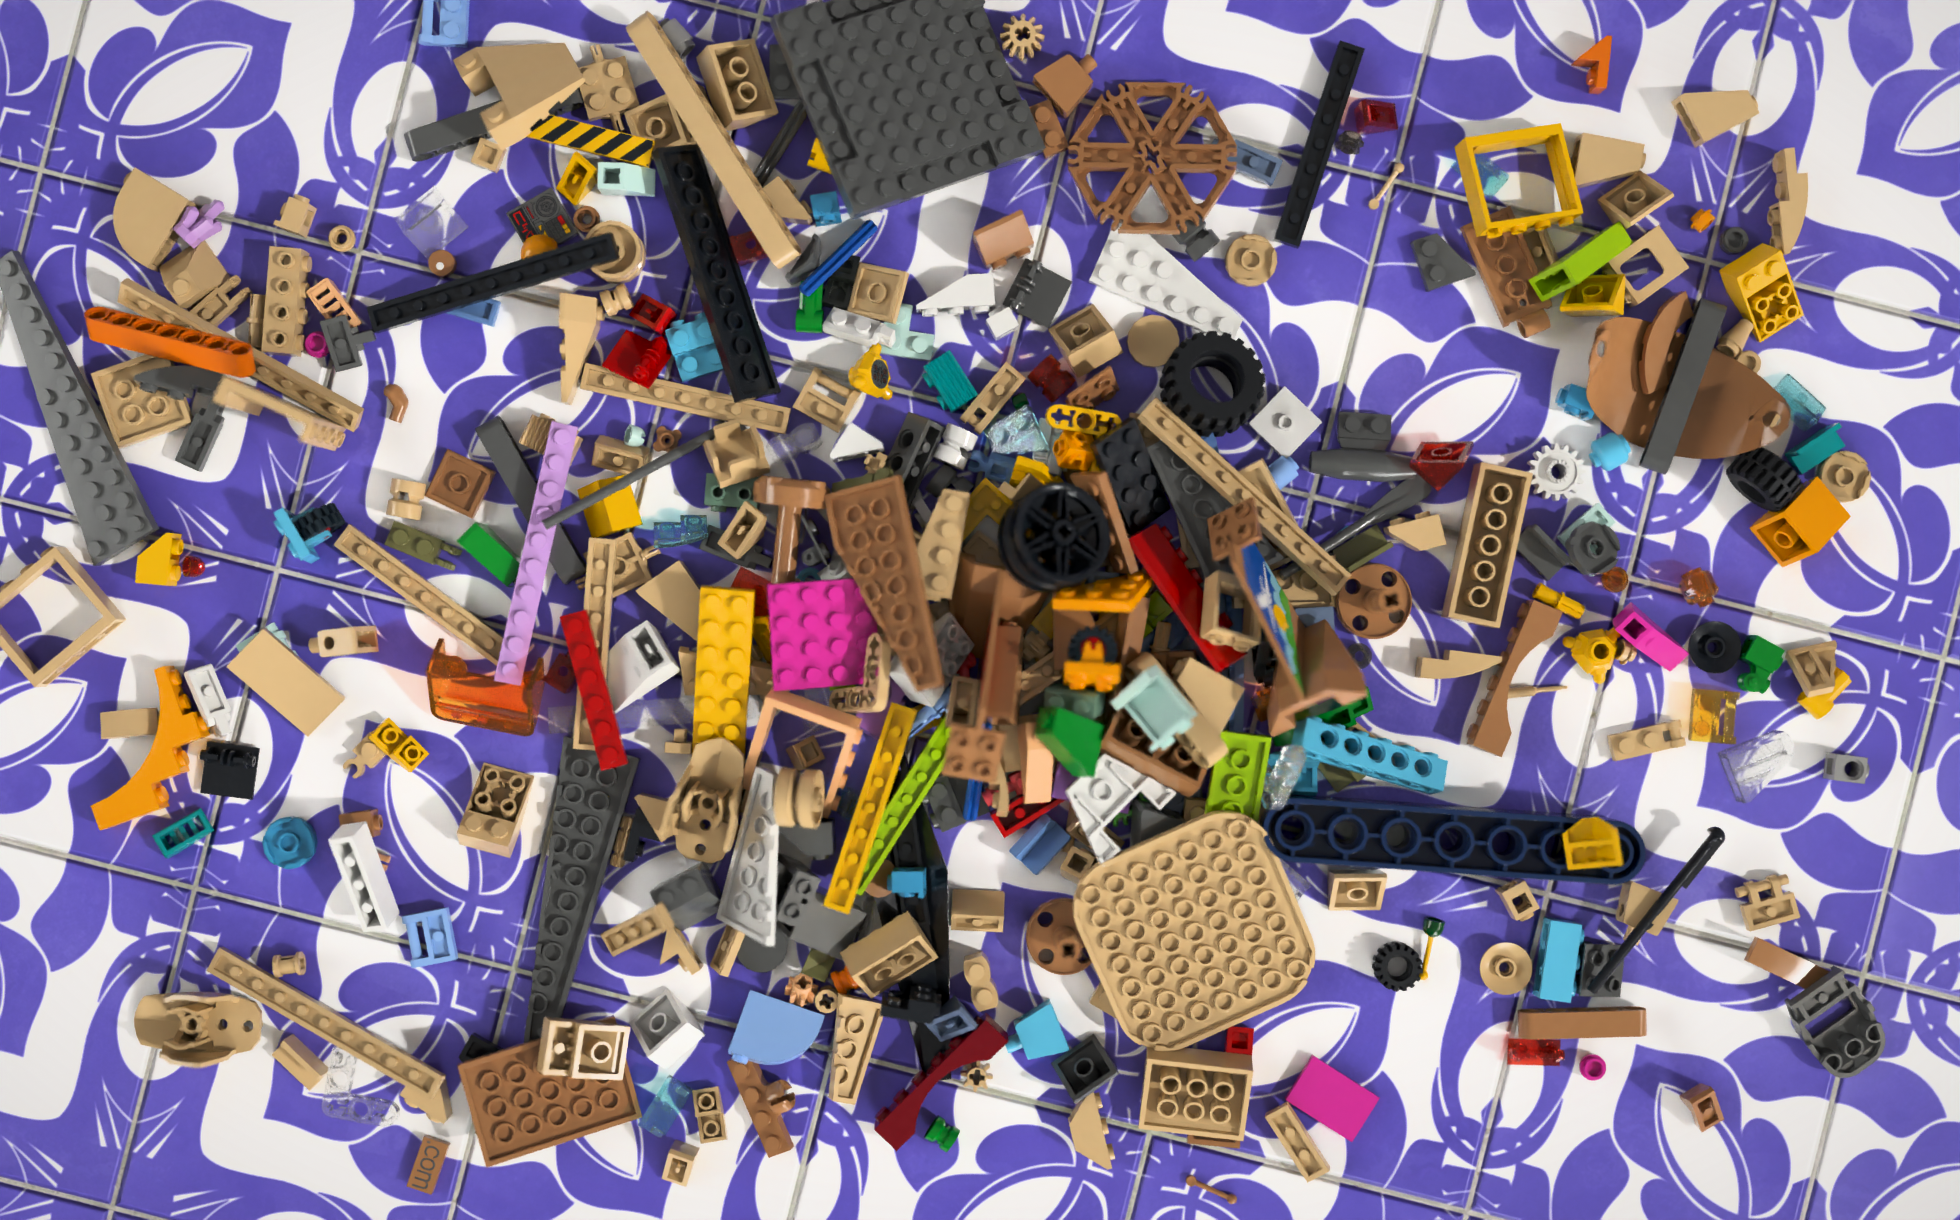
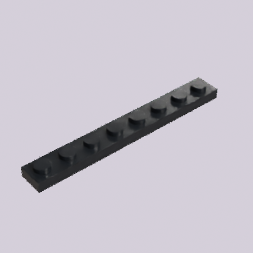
M1341 40L1337 45L1273 241L1297 249L1300 246L1365 48Z

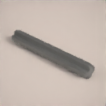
M801 99L797 102L754 171V175L762 187L807 117V112Z

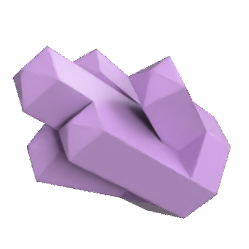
M215 199L212 203L205 204L199 210L195 206H188L181 220L173 227V230L195 249L202 241L222 231V223L215 220V218L225 209L223 202Z

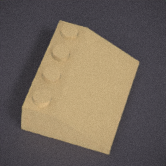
M1147 1047L1138 1129L1244 1141L1253 1078L1252 1055L1193 1048L1155 1051L1153 1048Z

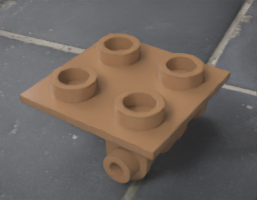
M1108 366L1068 394L1067 400H1065L1067 406L1094 410L1103 401L1112 399L1120 389L1111 366ZM1081 413V414L1077 417V420H1078L1080 417H1082L1085 413Z

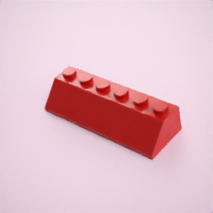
M1154 524L1129 538L1133 552L1217 673L1226 670L1249 654L1247 651H1236L1229 645H1215L1210 643V640L1200 638L1204 588L1200 583L1204 580L1195 568L1191 570L1185 563L1189 560L1181 547L1175 548L1170 541L1174 537L1165 525L1161 527L1159 524ZM1218 610L1217 627L1233 631L1231 626L1234 624L1226 612L1221 614Z

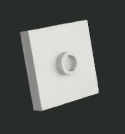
M1284 386L1247 425L1280 456L1283 455L1287 458L1312 434L1322 421Z

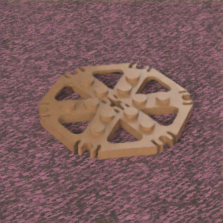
M1125 82V87L1128 92H1125L1124 86L1119 84L1118 91L1120 94L1118 96L1111 95L1110 91L1107 90L1106 101L1101 94L1069 141L1068 146L1069 154L1078 155L1075 159H1068V171L1094 218L1097 220L1100 215V224L1102 225L1107 219H1113L1114 222L1111 225V230L1116 231L1118 229V233L1180 235V230L1183 233L1187 232L1185 224L1187 220L1193 221L1196 227L1199 226L1198 215L1202 222H1204L1236 174L1237 162H1229L1227 158L1231 156L1237 157V144L1209 96L1207 95L1204 102V92L1202 91L1197 97L1190 96L1192 85L1186 87V83ZM1140 97H1169L1172 100V104L1155 129L1152 130L1138 106L1137 100ZM1109 115L1115 120L1127 143L1089 142L1088 136L1103 116ZM1197 117H1204L1208 120L1219 140L1217 144L1178 143ZM1147 149L1153 156L1158 155L1157 166L1151 160L1146 161L1148 159ZM1092 171L1125 172L1105 202L1097 200L1086 181L1087 174ZM1177 173H1211L1216 176L1217 182L1202 203L1196 204L1193 202ZM1150 185H1152L1168 214V219L1163 223L1135 222L1131 218L1132 212Z

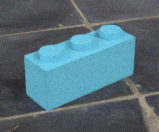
M1544 917L1533 995L1540 999L1571 1003V998L1575 996L1577 988L1576 981H1574L1575 971L1580 967L1579 944L1581 945L1584 941V930L1581 924L1570 920Z

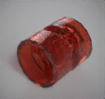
M1052 354L1048 355L1027 376L1036 388H1043L1042 394L1051 404L1076 382V379L1067 370H1060L1061 363Z

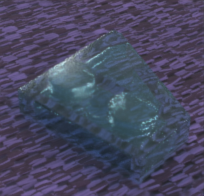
M1028 405L1023 406L983 430L994 453L1003 455L1050 451L1033 410Z

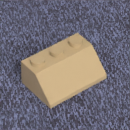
M754 38L707 45L696 57L713 110L726 131L748 127L779 113Z
M908 911L896 916L886 925L873 930L868 936L850 944L847 949L840 952L851 977L871 999L938 958L920 926Z

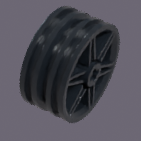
M1048 483L1021 497L1004 512L997 531L998 552L1006 570L1021 585L1036 592H1058L1063 588L1073 586L1089 578L1102 566L1110 546L1108 521L1098 502L1083 489L1068 483ZM1027 530H1031L1030 539L1027 536ZM1038 557L1046 560L1045 563H1042ZM1068 558L1071 561L1070 566H1068Z

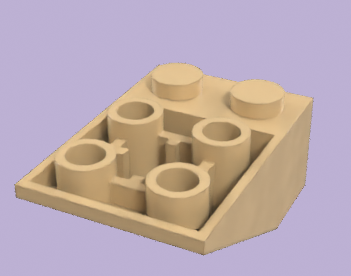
M483 763L457 831L459 844L511 858L520 833L535 777Z

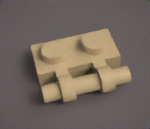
M1775 874L1766 876L1765 880L1758 882H1744L1743 886L1734 889L1738 898L1748 896L1749 899L1748 903L1739 905L1747 931L1751 932L1800 918L1794 893L1791 891L1782 892L1781 886L1789 884V878L1786 874L1779 876ZM1768 889L1771 891L1772 896L1760 899L1758 892Z

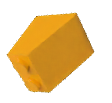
M1818 476L1802 483L1801 488L1779 512L1768 511L1752 524L1749 529L1783 568L1818 553L1851 516Z

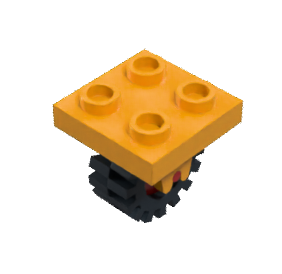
M1095 625L1094 628L1085 626L1084 630L1079 629L1076 635L1072 636L1068 648V658L1070 661L1065 662L1063 685L1069 686V689L1072 690L1096 687L1097 691L1109 692L1112 691V688L1117 689L1120 665H1113L1117 656L1116 641L1114 642V636L1107 633L1108 630L1105 628L1100 630L1099 626Z

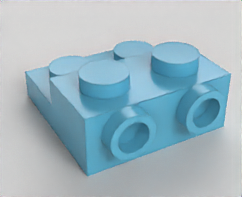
M705 312L695 315V321L685 323V320L674 321L669 324L670 328L665 330L682 382L724 370Z

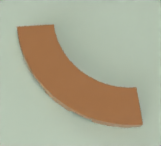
M1681 291L1669 298L1657 310V315L1652 323L1648 324L1641 343V345H1644L1642 361H1639V377L1643 394H1650L1669 384L1666 362L1671 340L1678 328L1687 319L1694 316L1686 291Z

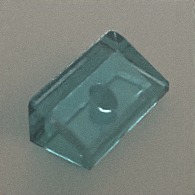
M1484 153L1474 154L1483 193L1491 200L1508 181L1510 175ZM1456 159L1451 167L1461 175L1458 160Z
M1789 373L1774 387L1787 401L1791 409L1790 420L1803 431L1817 424L1826 410V407Z

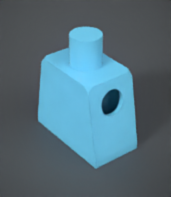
M1050 999L1014 1020L1017 1033L1008 1036V1043L1005 1045L1008 1053L1023 1048L1027 1059L1069 1051L1068 1043Z

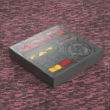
M552 187L506 213L523 244L526 239L533 235L545 234L553 238L557 245L560 246L579 235Z

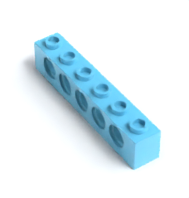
M1307 716L1306 719L1295 722L1296 727L1294 728L1290 753L1429 795L1444 790L1448 761L1438 758V754L1431 752L1420 753L1415 751L1416 748L1413 746L1394 745L1392 740L1386 738H1371L1367 732L1345 730L1346 727L1344 725L1335 723L1329 725L1323 723L1321 718ZM1321 735L1325 739V745L1321 742ZM1344 743H1346V744L1348 745V748H1349V751H1348V752L1346 751V749H1345V747H1344ZM1368 750L1372 754V759L1368 755ZM1391 757L1395 761V766L1392 764Z

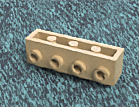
M270 246L261 345V351L269 355L301 357V352L305 349L306 338L303 335V328L308 320L305 303L306 298H309L306 291L310 289L307 279L308 272H311L312 258L309 256L310 253L303 249Z

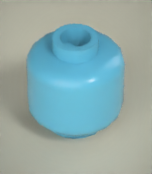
M1610 432L1591 443L1592 453L1589 454V458L1596 468L1600 466L1605 471H1611L1628 461V453L1631 452V448L1622 434L1617 435Z

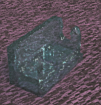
M669 1075L638 1126L643 1127L658 1137L666 1135L694 1089Z

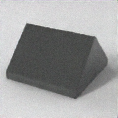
M1092 1034L1051 1062L1075 1104L1119 1075L1117 1066L1095 1034Z

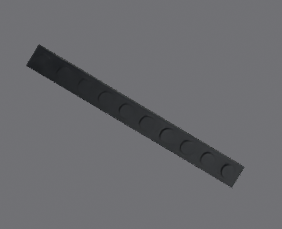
M608 232L367 307L373 333H381L620 260L614 235Z

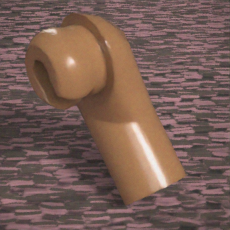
M388 384L384 388V395L388 397L393 405L389 419L402 423L409 400L400 386Z

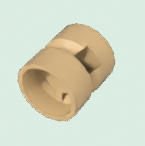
M392 478L390 493L393 495V498L388 500L386 515L420 520L423 506L419 502L424 499L427 484ZM406 493H409V501L403 500Z

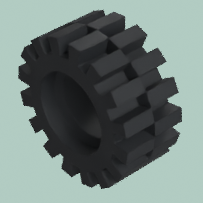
M1393 941L1392 944H1383L1384 948H1378L1377 956H1373L1374 964H1372V969L1374 970V976L1389 990L1392 989L1398 992L1399 990L1407 991L1408 987L1413 988L1415 986L1413 983L1415 981L1419 982L1421 979L1419 974L1423 973L1421 968L1423 963L1419 958V954L1402 942ZM1394 957H1402L1407 963L1406 971L1400 976H1393L1388 971V963Z

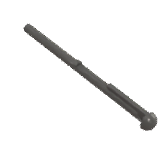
M717 420L714 421L715 425L724 423V421ZM713 428L542 520L544 527L547 530L701 447L706 440L710 439L711 441L715 439Z

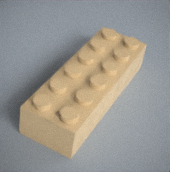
M1484 462L1474 464L1441 617L1489 628H1500L1533 473Z

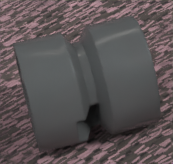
M1199 215V226L1196 227L1193 221L1187 220L1185 221L1187 232L1183 233L1180 230V235H1172L1180 245H1186L1185 252L1194 262L1203 257L1220 242L1219 237L1212 229L1205 228L1206 222H1202Z
M944 463L925 490L934 497L939 498L943 489H948L951 484L956 488L955 491L966 493L972 490L974 484L964 476L958 478L957 471L947 463Z

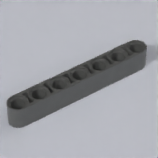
M579 87L563 103L558 101L548 113L559 116L581 108L584 102ZM502 100L407 131L404 134V138L412 161H424L478 143L480 137L486 140L493 138L480 113Z
M1700 298L1644 448L1639 463L1640 467L1664 475L1668 472L1726 314L1727 306L1704 298Z
M498 415L475 428V431L529 524L538 480L506 424ZM560 522L556 525L549 561L561 581L567 585L586 574L587 565L563 523Z

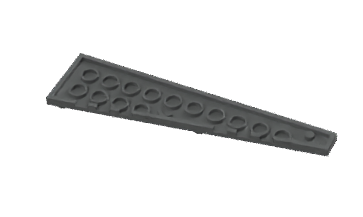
M11 250L0 258V287L87 545L88 553L90 554L93 566H101L157 531L159 527L20 252Z
M569 736L563 737L559 783L557 785L556 806L553 813V829L549 844V857L547 859L539 921V936L535 951L536 959L532 974L533 982L531 996L529 997V1012L526 1020L524 1043L541 1038L544 1017L562 1018L620 823L641 759L626 754L628 764L601 771L596 750L573 749L574 738Z

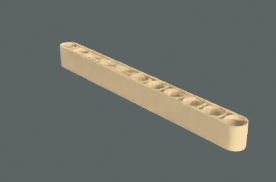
M645 11L626 26L627 33L766 254L778 269L783 268L802 254L801 248L662 27L649 11Z

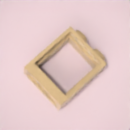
M1217 570L1206 577L1200 638L1210 640V643L1215 645L1225 644L1232 646L1236 651H1248L1259 644L1262 624L1237 575ZM1220 593L1244 600L1242 634L1217 627Z

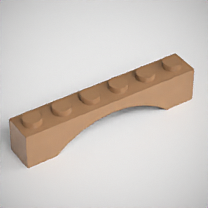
M1527 600L1526 603L1521 604L1517 612L1519 620L1516 627H1512L1508 633L1507 641L1509 643L1506 651H1502L1499 655L1502 657V662L1497 664L1499 667L1496 674L1492 675L1487 683L1486 689L1489 691L1485 700L1482 699L1477 707L1476 713L1479 715L1475 724L1472 723L1468 728L1466 734L1468 741L1466 744L1494 756L1502 757L1512 734L1507 711L1508 691L1512 678L1527 654L1541 642L1554 635L1562 616V611L1536 600Z

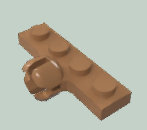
M732 1058L727 1061L728 1067L768 1158L790 1151L794 1144L782 1119V1113L790 1111L795 1105V1093L791 1092L786 1095L784 1093L785 1090L792 1088L791 1084L782 1079L769 1083L765 1080L758 1063L747 1061V1064H742L732 1060Z

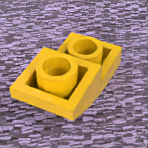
M386 718L368 736L378 748L409 773L429 755L411 735L407 736L390 718Z

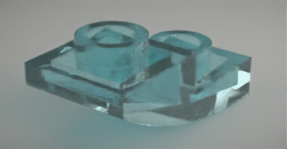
M680 515V522H653L654 548L681 546L707 538V515Z

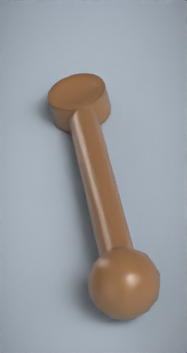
M1194 1175L1186 1177V1183L1189 1186L1196 1185L1227 1199V1202L1230 1204H1234L1237 1201L1235 1194L1228 1195L1197 1181Z

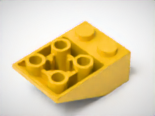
M1762 243L1719 270L1727 294L1743 319L1753 324L1754 328L1751 332L1758 342H1762L1804 315L1780 249Z

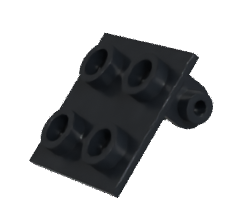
M207 741L206 750L202 749L200 752V760H204L200 793L253 800L260 748Z

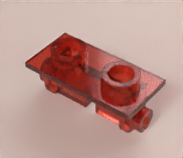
M1508 1038V1065L1560 1066V1060L1565 1058L1564 1050H1560V1039Z

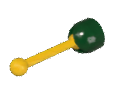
M1424 917L1423 931L1428 935V941L1422 965L1423 973L1419 974L1420 980L1428 978L1427 967L1433 939L1440 936L1444 930L1445 921L1438 918Z

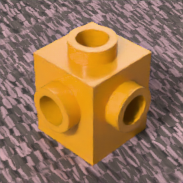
M1063 430L1059 439L1053 445V454L1056 456L1058 467L1087 471L1095 459L1090 447V443L1094 441L1093 435Z

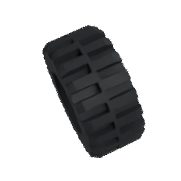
M1208 331L1205 336L1203 332L1194 334L1192 338L1187 337L1180 343L1179 347H1176L1162 370L1163 375L1159 382V387L1163 389L1160 393L1161 401L1167 402L1166 406L1194 432L1195 430L1199 431L1200 436L1209 437L1211 433H1214L1215 437L1224 436L1226 432L1231 434L1247 422L1261 403L1260 400L1264 396L1265 388L1263 384L1266 380L1265 374L1260 373V370L1263 368L1259 359L1255 360L1253 356L1256 353L1251 347L1247 349L1243 345L1245 343L1240 338L1234 340L1229 333L1223 332L1222 335H1218L1217 331ZM1205 366L1222 372L1231 383L1233 399L1226 402H1214L1204 398L1198 393L1192 383L1191 370Z

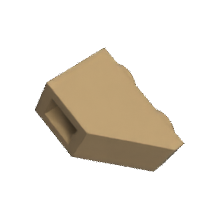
M777 176L763 187L784 222L810 225L813 222L810 216L813 211L804 200L799 202L793 195L797 191L788 179L783 182Z
M1430 511L1414 514L1415 520L1408 522L1405 521V517L1389 521L1390 526L1383 528L1385 534L1415 552L1447 544L1439 514L1431 515Z
M446 1077L432 1100L423 1097L406 1086L400 1093V1096L405 1098L406 1104L413 1108H420L426 1112V1116L433 1122L444 1124L453 1114Z

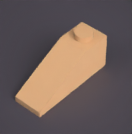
M1037 722L1021 723L1017 726L1024 804L1051 801L1053 754L1035 735Z

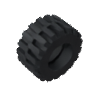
M1763 447L1740 454L1726 469L1728 479L1739 493L1755 505L1772 512H1779L1802 486L1801 480L1793 468L1781 457Z

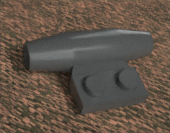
M1339 412L1337 417V440L1341 448L1311 451L1309 472L1341 480L1372 482L1409 480L1416 477L1417 458L1385 451L1391 441L1392 415Z

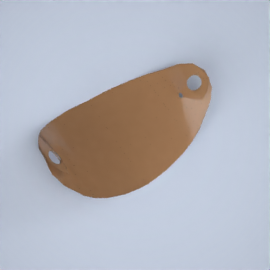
M1615 317L1603 321L1596 329L1593 347L1589 355V378L1586 398L1593 412L1617 435L1622 434L1627 441L1645 448L1667 385L1650 394H1643L1641 388L1639 361H1642L1644 346L1641 343L1648 324L1652 322L1631 317ZM1679 332L1674 334L1667 353L1666 368L1668 381L1685 335ZM1600 341H1603L1604 352L1600 357L1597 353V346ZM1713 348L1674 456L1693 459H1718L1740 455L1761 448L1777 440L1788 428L1791 409L1782 395L1761 376L1734 358ZM1774 412L1780 415V423L1775 427L1765 426L1763 417L1767 413ZM1753 415V419L1749 420V417Z

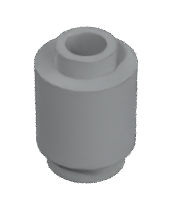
M666 18L660 23L680 58L687 56L695 47V43L692 41L693 37L676 18L671 20Z

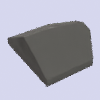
M813 234L812 240L791 271L785 275L790 285L805 280L820 266L821 241L817 234Z

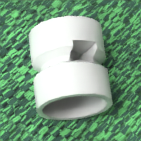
M947 423L942 435L944 441L938 444L933 458L963 471L969 459L967 452L973 450L978 436L961 427Z

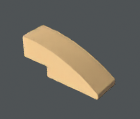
M1444 650L1443 660L1417 657L1415 677L1445 679L1471 675L1502 662V657Z

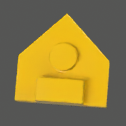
M1019 455L1017 456L1009 485L1016 489L1028 473L1032 474L1043 485L1065 482L1059 476L1053 477L1049 473V467L1043 462Z

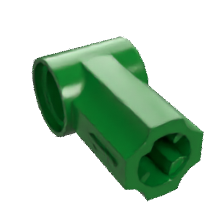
M823 284L809 297L800 291L799 309L796 311V332L823 333Z

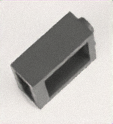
M779 852L775 919L799 928L821 879L801 861ZM806 898V902L801 903V900Z

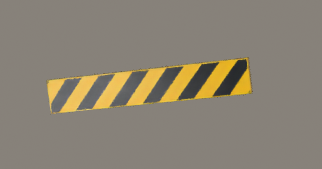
M549 115L544 120L540 118L530 127L532 132L526 136L527 138L647 168L650 167L651 152L655 146L654 140L554 115Z

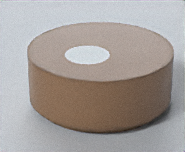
M437 250L430 255L428 265L435 275L448 277L456 270L457 262L455 257L448 251Z

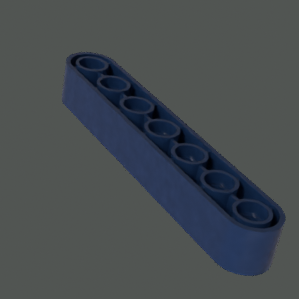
M1280 794L1269 799L1272 803L1267 806L1260 819L1261 827L1268 834L1264 836L1268 849L1282 860L1297 863L1616 885L1633 879L1643 867L1646 856L1644 841L1634 827L1625 822L1596 815ZM1289 817H1297L1301 824L1299 834L1293 838H1285L1281 833V825ZM1600 817L1618 829L1623 865L1568 870L1562 834L1581 818ZM1341 821H1349L1353 827L1352 836L1347 841L1338 842L1334 837L1335 826ZM1401 824L1405 830V838L1400 844L1392 846L1387 841V831L1391 826ZM1453 828L1457 833V842L1452 848L1443 849L1439 842L1440 835L1445 829ZM1506 832L1510 840L1508 848L1501 853H1496L1492 847V840L1496 834ZM1557 835L1561 840V849L1557 855L1549 857L1545 851V844L1550 837Z

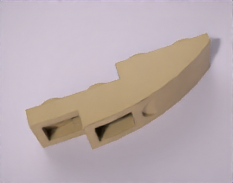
M1795 147L1784 148L1775 153L1772 161V169L1776 173L1777 179L1775 196L1779 199V202L1769 207L1767 221L1772 231L1770 246L1780 249L1783 256L1791 252L1798 239L1808 202V172L1797 173Z

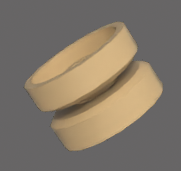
M608 220L598 223L589 230L584 240L608 232L613 233L617 249L619 250L620 260L590 269L599 278L608 283L622 284L632 281L640 275L645 266L646 250L644 243L630 226L620 221Z
M783 767L779 771L774 794V814L778 826L794 827L799 822L803 828L817 829L819 827L825 799L824 776L820 769H806L802 775L796 768Z

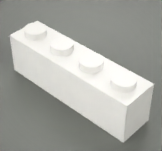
M366 821L343 824L329 839V843L363 933L386 930L400 912Z

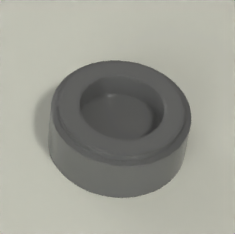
M1731 227L1721 234L1719 239L1720 247L1727 254H1737L1747 247L1748 235L1740 227Z

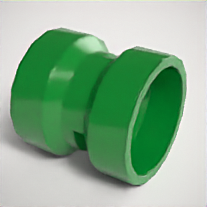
M938 1115L929 1126L924 1138L930 1142L937 1140L936 1143L939 1144V1148L947 1152L956 1141L960 1129L955 1126H945V1119Z

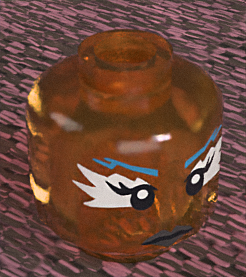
M1699 567L1681 576L1682 580L1678 586L1687 604H1698L1699 608L1715 602L1713 597L1718 594L1719 587L1709 570H1702Z

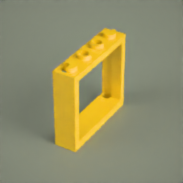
M1561 123L1465 137L1454 147L1476 237L1487 235V238L1491 239L1510 231L1512 235L1527 231L1529 228H1535V231H1540L1554 224H1559V227H1565L1573 224L1574 220L1584 213ZM1545 144L1562 211L1491 222L1474 154Z

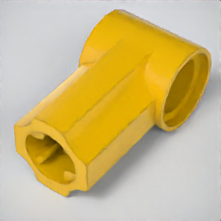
M1838 667L1834 671L1835 687L1833 692L1807 698L1804 691H1802L1797 697V702L1815 719L1824 717L1833 708V701L1852 682L1850 677Z

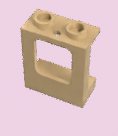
M1659 225L1646 232L1641 238L1601 267L1603 270L1602 275L1623 274L1620 270L1621 265L1645 248L1649 249L1663 269V273L1641 290H1635L1625 277L1624 304L1630 308L1644 301L1689 268Z

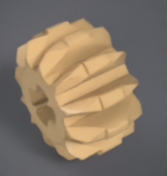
M1024 13L1021 14L1020 21L1015 16H1012L1010 18L1011 24L1004 23L1003 29L1005 32L1000 33V39L1005 41L1002 44V49H1010L1009 56L1011 58L1016 53H1019V60L1021 61L1024 59V53H1027L1028 57L1033 58V50L1041 51L1042 46L1039 42L1044 41L1045 35L1040 33L1043 28L1042 25H1034L1035 17L1025 21L1026 16ZM1023 33L1027 35V38H1023L1021 41L1018 40V36H1022Z

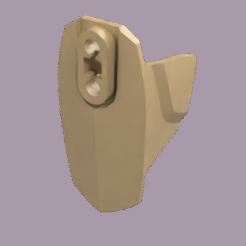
M720 737L697 743L687 769L677 784L675 792L668 799L661 824L660 836L670 837L675 835L676 849L685 858L712 864L722 860L725 854L732 849L742 799L744 754L731 741ZM704 819L709 820L711 823V826H709L707 829H704ZM698 844H703L706 850H700Z
M179 992L144 996L135 1012L134 1027L140 1045L162 1049L159 1052V1058L164 1059L167 1063L177 1066L202 1068L227 1061L234 1054L253 1050L260 1041L263 1021L262 1010L253 1000L218 992ZM223 1019L227 1021V1028L222 1025ZM251 1021L253 1023V1029H250L248 1026H244V1023Z

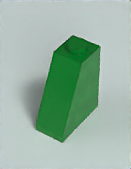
M475 522L457 542L504 585L514 587L521 558L487 524Z
M1059 707L1040 708L1035 735L1072 776L1095 777L1105 725Z

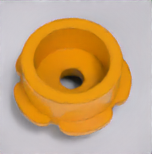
M1700 209L1690 219L1693 222L1691 229L1695 228L1701 233L1715 220V217L1711 214L1712 210L1704 211Z

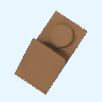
M1700 1083L1679 1096L1691 1111L1695 1125L1701 1132L1724 1120L1712 1087Z

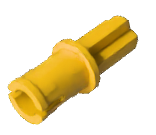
M1541 582L1537 584L1532 593L1533 598L1575 619H1579L1584 613V605L1566 597L1565 592L1561 591L1559 593L1543 585Z

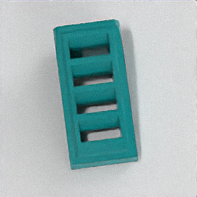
M199 808L155 833L152 837L164 857L169 859L215 830L202 808ZM195 818L199 819L204 828L203 831L199 832L193 821ZM187 823L195 834L192 837L189 836L184 828V825ZM177 829L180 830L185 839L182 843L174 832ZM168 835H170V837L176 845L173 848H171V846L165 838Z

